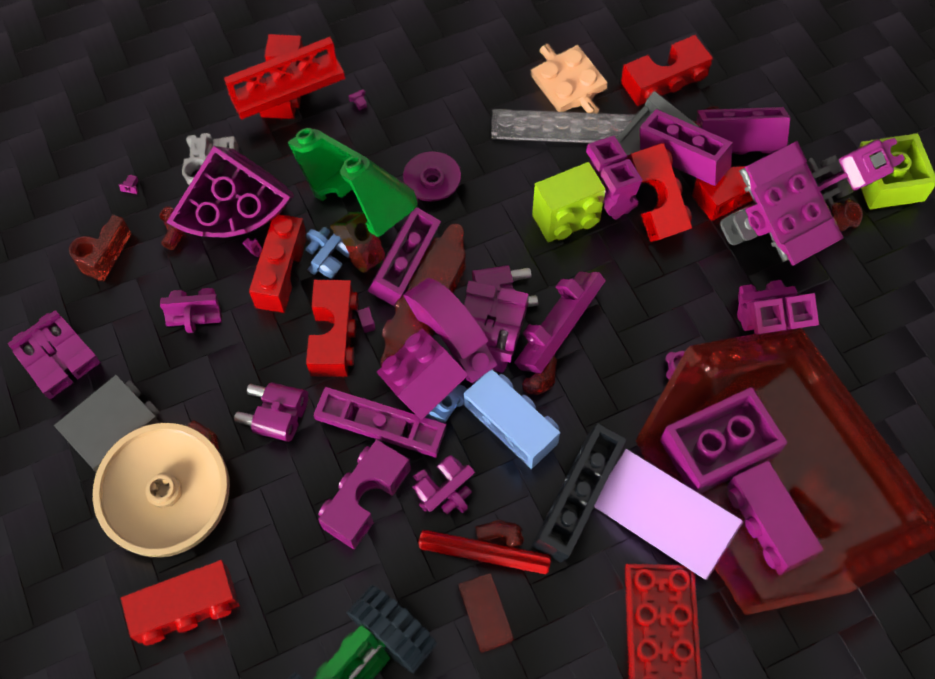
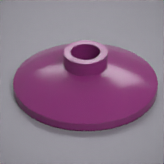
M430 151L416 155L407 163L403 172V180L406 185L414 190L418 199L433 202L448 198L457 190L461 180V172L457 162L452 157L441 152Z

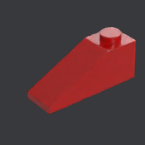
M746 166L731 167L716 186L697 178L692 197L711 221L753 200L749 191H745L744 188L747 186L739 170Z

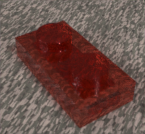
M491 573L458 584L480 653L513 642V636Z

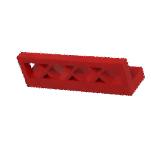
M330 37L224 77L231 101L241 120L345 79L344 71L336 59L334 43ZM327 49L328 54L315 58L317 53ZM300 61L297 66L289 68L291 63ZM274 71L271 76L262 78L265 73ZM244 81L248 82L245 86L234 89V85Z

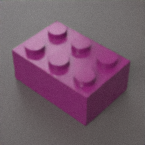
M752 387L667 426L660 440L686 486L698 494L778 457L788 443Z

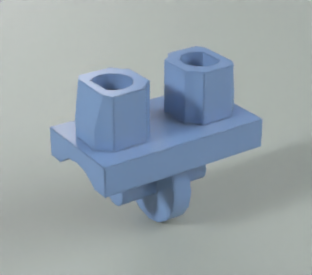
M323 227L320 232L311 229L306 234V238L310 242L306 251L310 254H313L317 249L320 251L311 261L308 271L313 275L319 271L333 279L343 264L331 254L336 249L349 258L357 246H345L340 236H335V234L327 240L326 237L329 235L330 230L326 227Z

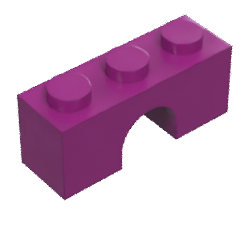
M377 439L371 447L367 446L363 449L358 457L357 462L359 464L352 473L348 472L344 475L339 483L338 489L340 490L332 500L328 499L319 511L320 517L318 521L322 529L354 550L374 523L371 513L359 505L361 496L370 489H381L393 496L411 471L408 458Z

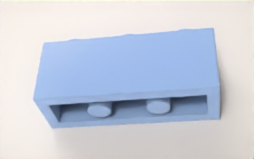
M491 369L464 392V406L531 469L558 445L560 431H558L559 427L556 422L549 416L543 417L536 410L535 404L529 397L519 395L505 375H498Z

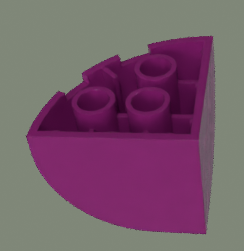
M213 146L167 223L177 229L198 236L221 238L237 236L258 229L270 222L288 206L294 194L277 178L235 149Z

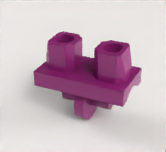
M202 288L198 295L187 296V292L183 290H174L170 292L169 297L161 298L160 307L164 312L166 326L184 325L187 333H194L196 324L222 322V313L217 294H215L213 288Z
M449 455L436 466L447 479L444 483L437 487L432 479L426 475L413 486L422 501L419 505L425 512H431L447 497L449 500L441 506V509L446 514L450 513L455 507L462 513L468 509L464 499L472 493L466 485L458 492L455 490L471 477L475 471L469 465L463 466L452 455Z

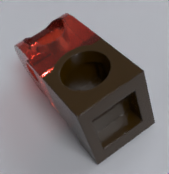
M350 212L331 224L330 227L335 236H340L354 266L359 271L365 273L383 261L385 253L379 238L369 232L365 224L367 218L364 212Z

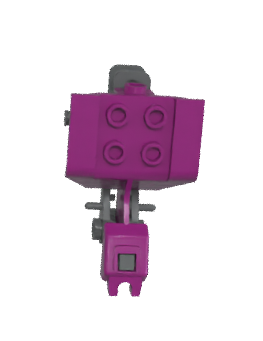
M891 138L883 142L879 139L874 140L848 153L839 160L836 155L819 162L822 167L818 169L815 160L809 158L808 162L811 166V171L798 141L739 170L747 186L744 189L746 192L749 191L754 203L721 220L720 226L727 241L731 245H737L743 241L752 240L769 233L773 240L771 245L776 247L782 262L789 260L793 266L843 239L844 237L835 218L832 217L826 202L832 211H836L837 206L832 196L835 195L836 199L842 198L852 193L853 190H858L893 173L894 167L905 160L903 154L896 157L891 154V147L897 144L896 139Z

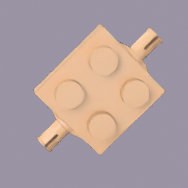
M545 44V47L542 46L540 53L547 61L533 68L531 75L559 114L571 108L582 106L589 117H593V114L596 115L599 109L592 102V98L607 89V81L578 45L558 55L549 44Z

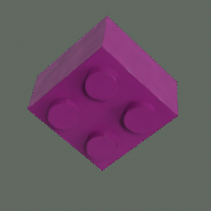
M423 328L418 333L411 335L406 340L405 345L395 355L388 357L377 371L378 375L420 420L468 376L454 358Z

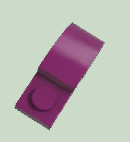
M427 278L403 294L417 320L430 326L447 345L456 362L468 374L466 377L467 381L473 383L497 366L486 345L488 339L467 308L444 285L434 279Z

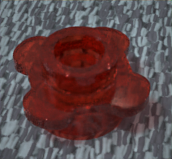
M848 199L843 204L837 202L832 206V212L840 231H845L850 226L855 228L860 225L863 213L858 203Z

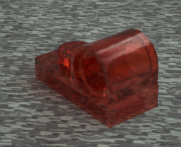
M112 215L108 223L102 227L98 239L88 236L75 239L70 244L69 254L82 273L104 281L129 239L131 232L123 218Z

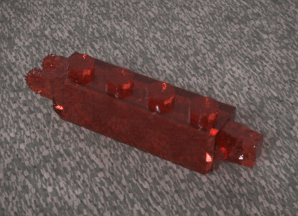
M451 224L445 230L441 239L438 237L433 239L430 247H427L420 260L421 265L418 271L415 270L408 283L409 288L407 292L425 279L431 278L440 282L454 294L466 270V253L463 249L464 231L459 224ZM403 294L396 303V314L393 320L389 319L383 328L382 336L385 339L386 347L381 359V367L388 357L395 355L405 345L406 340L411 335L418 333L422 328L431 337L435 333L430 326L417 320Z

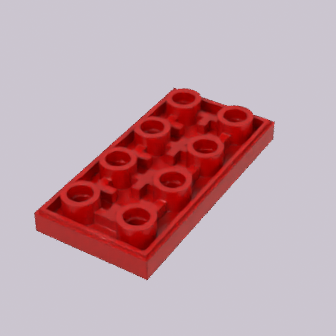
M626 564L625 585L629 679H702L695 572L684 565Z

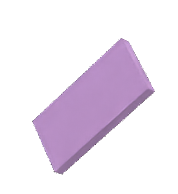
M627 449L610 473L594 505L595 508L705 580L709 578L743 523L736 516Z

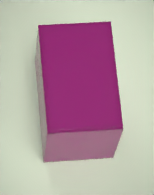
M369 307L357 310L363 332L367 333L376 330Z

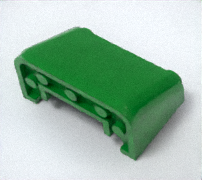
M311 128L302 129L296 134V137L288 142L314 196L324 201L327 199L325 194L335 192L342 198L353 190L367 218L365 224L369 232L376 237L381 236L397 224L418 205V199L411 187L370 159L319 130Z

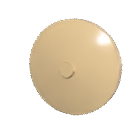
M157 423L143 426L128 433L116 442L100 463L93 484V505L96 517L105 533L115 543L131 552L149 557H167L180 554L202 542L221 520L229 498L228 470L218 449L198 431L174 423Z

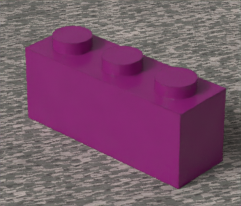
M784 107L698 110L697 125L703 130L733 142L732 153L744 155L749 151H761L762 153L772 154L787 146L791 117Z
M657 109L640 126V151L664 143L665 148L672 155V167L714 186L731 168L733 142Z
M416 207L403 224L368 292L394 306L406 289L441 221Z
M769 461L733 477L727 486L729 500L735 508H739L746 519L745 525L749 534L753 538L758 539L764 549L763 556L765 561L772 569H776L779 576L813 560L824 550Z

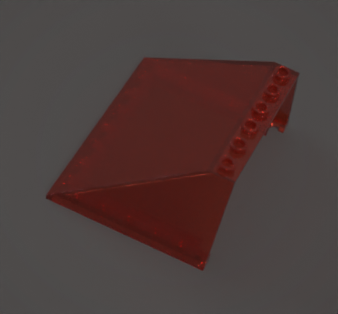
M802 328L690 345L686 349L636 439V443L640 447L645 459L656 468L686 485L660 442L665 428L752 387L788 442L778 457L769 460L824 549L813 560L779 576L776 569H772L765 561L763 556L764 549L758 539L753 538L749 534L745 525L746 519L739 508H735L729 500L727 486L732 479L701 493L700 495L743 521L715 566V570L722 577L735 602L740 606L745 615L850 593L935 550V508ZM829 490L835 492L838 496L846 497L854 505L855 511L849 517L843 507L827 500L825 494L831 496Z

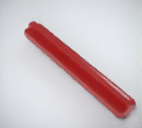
M422 530L419 538V548L422 550L541 574H548L551 556L548 554L429 530Z

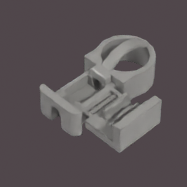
M209 133L201 134L199 138L196 135L188 136L186 141L190 146V156L184 159L182 174L190 185L194 177H190L191 174L200 169L213 146L233 148L238 151V143L235 137L213 140Z

